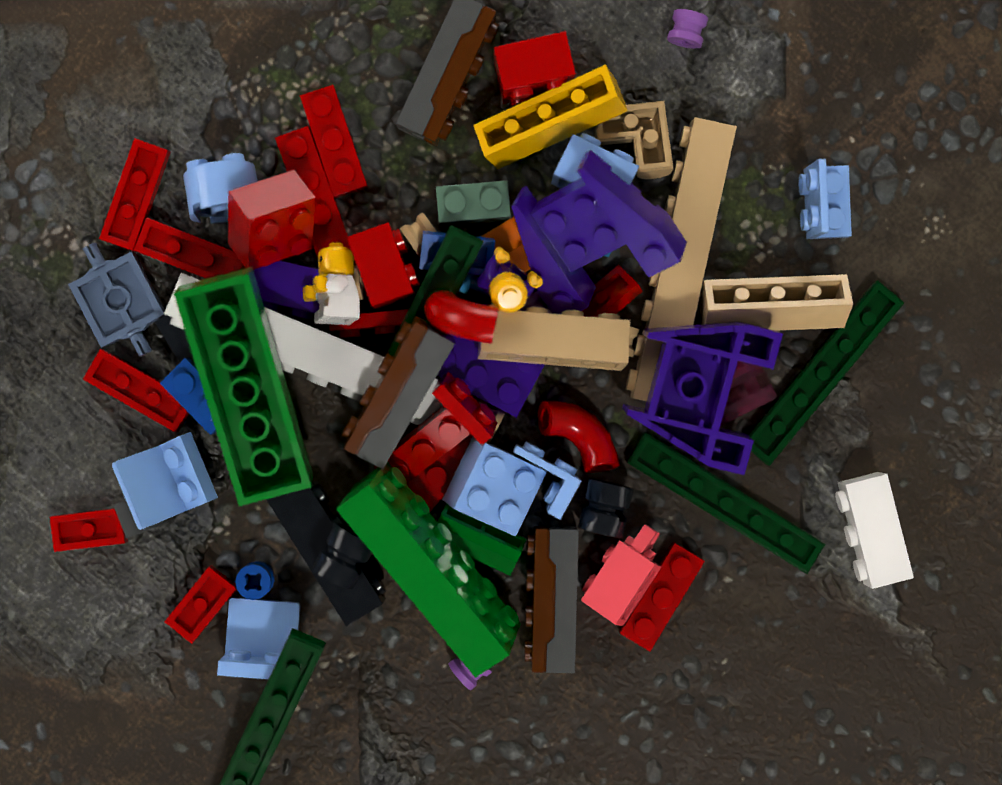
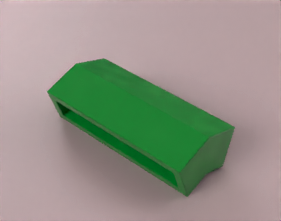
M447 503L437 521L448 528L453 542L461 551H466L471 558L509 576L527 540L519 535L515 537L461 513Z

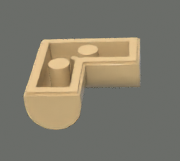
M664 101L626 105L627 112L593 127L594 137L601 142L600 146L633 142L635 164L639 166L637 170L638 178L656 179L672 173L673 162Z

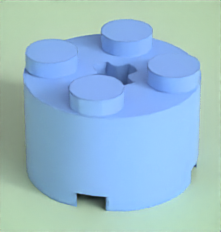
M241 153L224 155L220 161L208 162L205 159H196L187 162V171L183 174L190 219L201 223L200 216L210 217L211 223L228 222V191L258 182L255 165L245 161L244 154Z

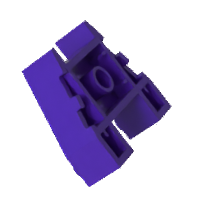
M591 150L585 153L577 169L581 176L580 179L538 202L528 187L524 186L511 206L530 269L543 278V284L537 288L538 294L552 314H562L566 310L582 311L588 308L596 286L583 269V266L627 245L646 275L651 277L680 263L687 243L668 212L658 204L654 206L641 195V190L632 183L628 185L611 171L612 167Z
M740 321L643 329L642 334L645 337L662 341L645 409L628 404H623L622 409L628 416L658 433L707 466L745 475L754 440L745 433L721 428L722 417L737 362L742 361L774 369L783 333Z

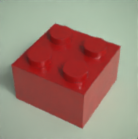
M566 31L494 47V67L503 104L511 103L512 107L546 91L561 87L562 84L575 78V69Z
M295 170L228 191V244L245 268L252 267L255 270L312 249L316 197Z
M388 222L347 237L373 308L379 310L415 297L416 292L414 288L419 287L420 283L412 263L405 264L403 254L408 253V249L400 229L393 230Z

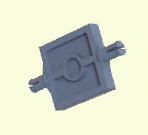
M97 243L84 247L83 251L92 268L83 277L68 285L101 348H106L119 340L130 339L139 357L151 352L152 348L148 344L143 331L150 324L165 316V309L135 252L131 251L116 260L105 261Z

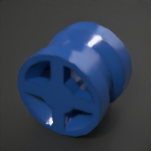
M250 562L238 572L235 580L236 589L246 599H260L274 586L275 575L272 568L265 562Z

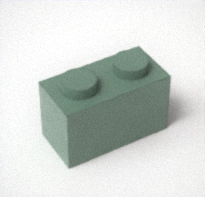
M508 180L436 186L440 227L505 222L511 218Z

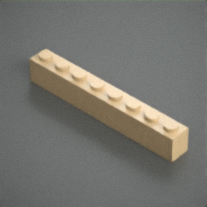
M694 117L689 126H683L679 147L684 148L682 161L676 160L671 181L677 182L674 196L668 195L665 211L668 212L687 243L680 263L649 278V286H653L654 290L652 299L645 300L641 320L646 321L645 329L694 324L737 126ZM638 334L634 346V355L639 356L636 370L630 369L626 383V390L631 391L630 398L647 402L662 341Z

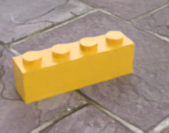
M603 65L562 84L561 87L546 91L473 126L484 157L497 169H500L565 140L573 134L576 135L621 115L628 110L617 80L609 68Z

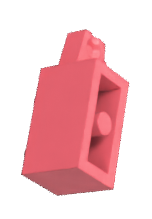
M644 524L635 539L628 536L624 542L619 541L617 545L612 544L602 558V562L605 564L597 575L592 574L586 581L582 589L585 594L580 601L615 625L623 626L661 569V566L653 561L656 553L651 550L660 533Z

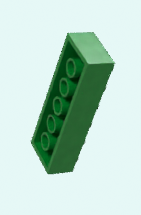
M250 267L179 286L174 292V297L239 506L311 488L313 472L253 268Z
M387 461L383 469L377 467L357 482L336 510L475 678L508 657L520 627L517 613L511 606L505 605L497 595L493 583L488 578H483L475 569L471 556L466 551H461L452 540V535L444 524L438 523L430 514L426 501L421 496L415 495L407 485L403 473L398 468L392 467Z

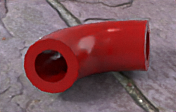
M439 290L427 299L425 315L434 328L464 339L492 344L499 311L498 307L463 300L447 290Z
M556 400L542 401L538 410V425L542 435L564 437L571 441L581 454L585 472H604L619 466L618 454L611 435L595 415L577 404Z

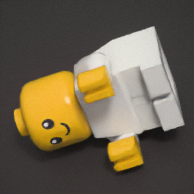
M329 243V247L321 249L318 253L319 276L314 277L313 285L303 287V300L306 302L318 301L320 304L319 310L314 313V324L351 325L360 318L359 294L353 278L354 256L352 250L343 247L342 243Z

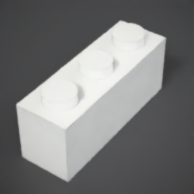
M875 472L837 482L839 491L835 493L836 502L840 512H845L848 526L844 527V532L848 545L850 547L854 546L857 560L853 561V568L858 581H863L864 585L874 589L913 579L914 576L888 475Z

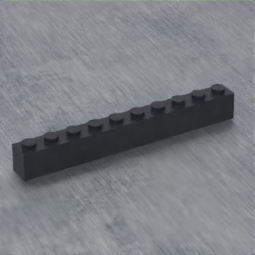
M168 315L155 321V324L179 362L189 357L195 363L185 330L170 324L172 317ZM312 482L311 488L266 499L346 627L384 603L385 597L383 593L386 592V588L376 573L372 576L364 565L366 562L359 564L363 571L353 590L333 584L311 569L321 550H328L329 546L326 543V539L334 523L338 522L346 525L338 513L333 516L326 503L330 499L319 483L314 486Z

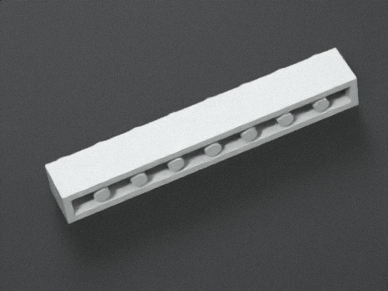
M184 273L180 274L164 313L172 317L170 324L184 329L174 292L181 285L200 281ZM264 307L282 370L292 374L295 368L308 373L307 380L323 387H327L328 382L342 387L341 394L360 401L361 396L369 385L374 387L377 385L382 376L377 371L384 356ZM437 378L434 379L411 419V423L420 425L443 406L432 394L438 381Z

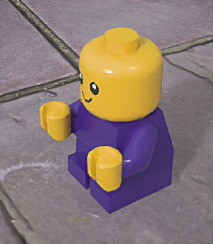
M497 247L494 251V256L488 261L485 270L476 282L478 287L490 295L495 307H498L500 311L512 313L524 306L527 297L531 295L535 288L543 284V278L534 271L529 272L527 275L516 265H512L509 261L510 254L502 247Z

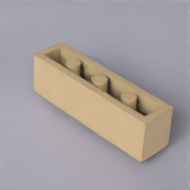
M847 274L704 280L699 301L702 324L740 321L775 331L845 328L853 306Z
M529 307L526 308V311H515L512 313L499 310L492 344L479 342L478 359L622 371L629 360L630 320H622L619 315L613 313H602L598 317H586L582 311L566 310L562 314L548 313L546 308Z

